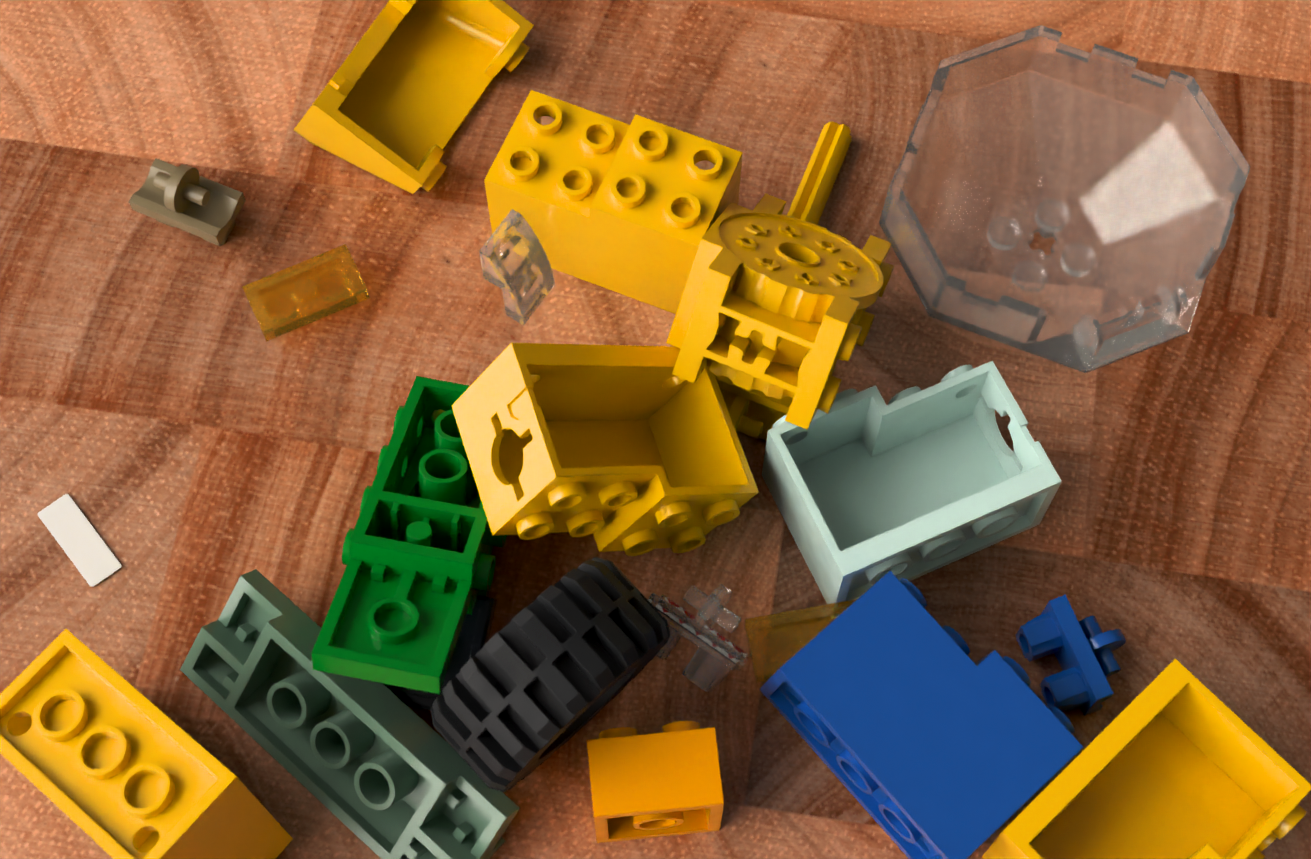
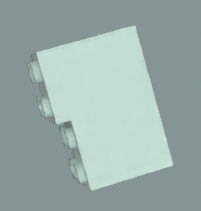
M993 361L973 368L970 364L955 368L947 373L940 383L921 390L918 386L907 388L892 397L888 405H886L876 385L857 392L856 389L844 390L836 395L829 413L821 410L817 411L808 430L785 421L787 416L785 415L773 424L772 429L768 430L762 468V477L832 615L847 609L890 570L898 579L905 578L911 581L1039 525L1062 482L1039 440L1035 442L1027 429L1028 421ZM995 410L1001 417L1008 415L1011 419L1008 429L1013 441V451L1006 444L999 431Z

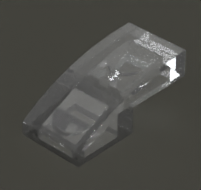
M511 209L480 249L479 254L483 278L502 289L506 315L525 325L554 287L555 280L550 262L539 239L522 214Z

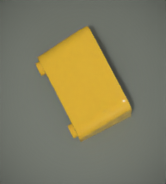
M389 0L294 128V131L311 144L411 194L415 193L420 187L428 192L447 167L440 161L444 154V147L499 71L504 67L509 72H512L524 58L530 47L523 40L534 25L503 0Z

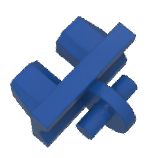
M1066 595L1048 601L1041 615L1019 628L1016 633V640L1024 657L1029 662L1054 653L1061 666V672L1043 678L1040 683L1042 695L1047 704L1057 707L1062 712L1081 708L1084 716L1102 709L1101 703L1114 694L1106 677L1114 675L1121 670L1113 654V651L1126 643L1121 629H1114L1103 633L1094 615L1078 621Z

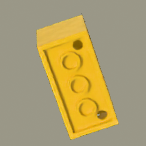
M530 90L484 179L494 247L676 314L701 238L730 202L737 205L739 203L743 152L636 114L629 125ZM549 116L555 120L550 124L542 125L541 117ZM706 160L712 162L715 166L709 170H702L696 167L695 164Z
M511 343L451 405L492 536L518 534L522 540H532L545 536L548 533L569 532L572 537H583L593 534L599 552L625 551L627 556L642 555L659 548H671L674 553H684L703 545L706 541V534L716 526L730 522L738 517L740 514L739 508L759 493L715 374L709 371L707 365L695 383L672 375L680 352V348L672 346Z
M67 629L0 694V754L113 859H276L293 840L235 774Z
M1175 658L1001 832L982 858L1264 859L1265 855L1262 851L1277 837L1279 839L1284 837L1307 813L1298 803L1311 791V784Z

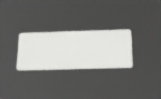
M69 494L63 495L38 512V517L90 587L96 586L122 567Z

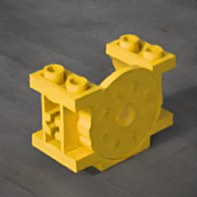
M766 193L753 210L730 202L700 240L666 342L680 348L672 375L695 383L708 365L709 371L716 376L728 377L733 385L748 391L753 389L760 390L765 396L782 399L786 396L792 397L793 400L785 421L808 430L817 411L821 410L829 413L836 398L842 379L834 377L832 374L838 359L849 362L856 344L863 346L875 315L867 312L866 309L875 303L878 296L882 298L894 269V265L885 262L892 243L870 235L863 249H859L851 241L841 235L830 232L824 227L782 214L786 201Z

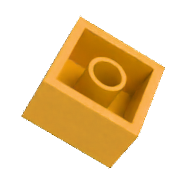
M679 721L664 725L662 733L637 735L635 728L619 727L600 732L599 739L587 740L597 843L720 831L724 800L715 727L700 729L699 722Z

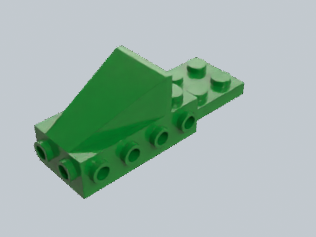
M416 376L405 405L399 406L394 421L393 435L389 445H384L381 449L377 474L372 486L368 485L363 493L360 515L355 528H350L345 537L342 563L347 566L311 653L313 670L440 694L466 614H472L478 595L489 597V590L496 566V556L492 555L494 546L504 547L507 535L492 536L451 407L470 387L469 385Z

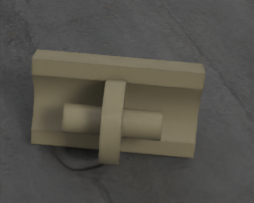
M157 158L151 165L145 183L129 200L132 210L154 218L156 221L168 226H174L201 237L203 240L218 246L225 244L236 225L235 218L246 202L242 192L200 176L199 171L195 167L187 164H181L177 167Z

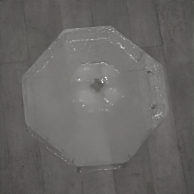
M1039 25L940 61L928 96L921 107L907 141L901 162L889 185L879 224L930 317L1075 370L1088 373L1188 334L1206 277L1225 248L1235 217L1236 203L1239 194L1245 186L1250 166L1194 77L1171 70L1167 79L1135 69L1139 58L1098 44H1094L1092 52L1089 53L1059 43L1063 32ZM1039 232L1043 238L1053 237L1056 242L1052 244L1050 249L1051 254L1045 255L1042 249L1032 250L1029 247L1034 239L1033 233Z

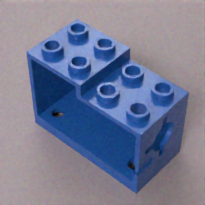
M890 570L780 667L759 690L908 859H967L1072 759L1083 746L1072 735L1075 729L1068 717L1057 707L1051 704L1045 705L1030 689L1031 680L1026 671L1016 661L1007 656L1002 658L994 650L974 663L968 657L970 649L960 634L950 626L943 625L941 627L925 609L927 602L920 590L905 578L898 579Z

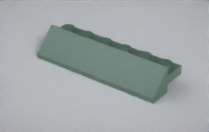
M257 569L241 575L219 619L201 627L180 670L381 859H490L506 841L502 838V835L520 808L502 791L489 788L447 741L383 683L313 670L311 653L321 627Z

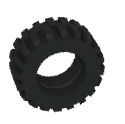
M594 557L592 560L588 559L577 569L573 568L557 583L543 591L536 600L523 608L500 632H497L484 644L485 646L475 656L471 657L460 669L461 671L443 688V693L433 702V707L431 708L433 726L489 788L506 792L520 780L531 774L534 769L544 763L555 751L569 741L644 669L669 641L668 621L612 561Z

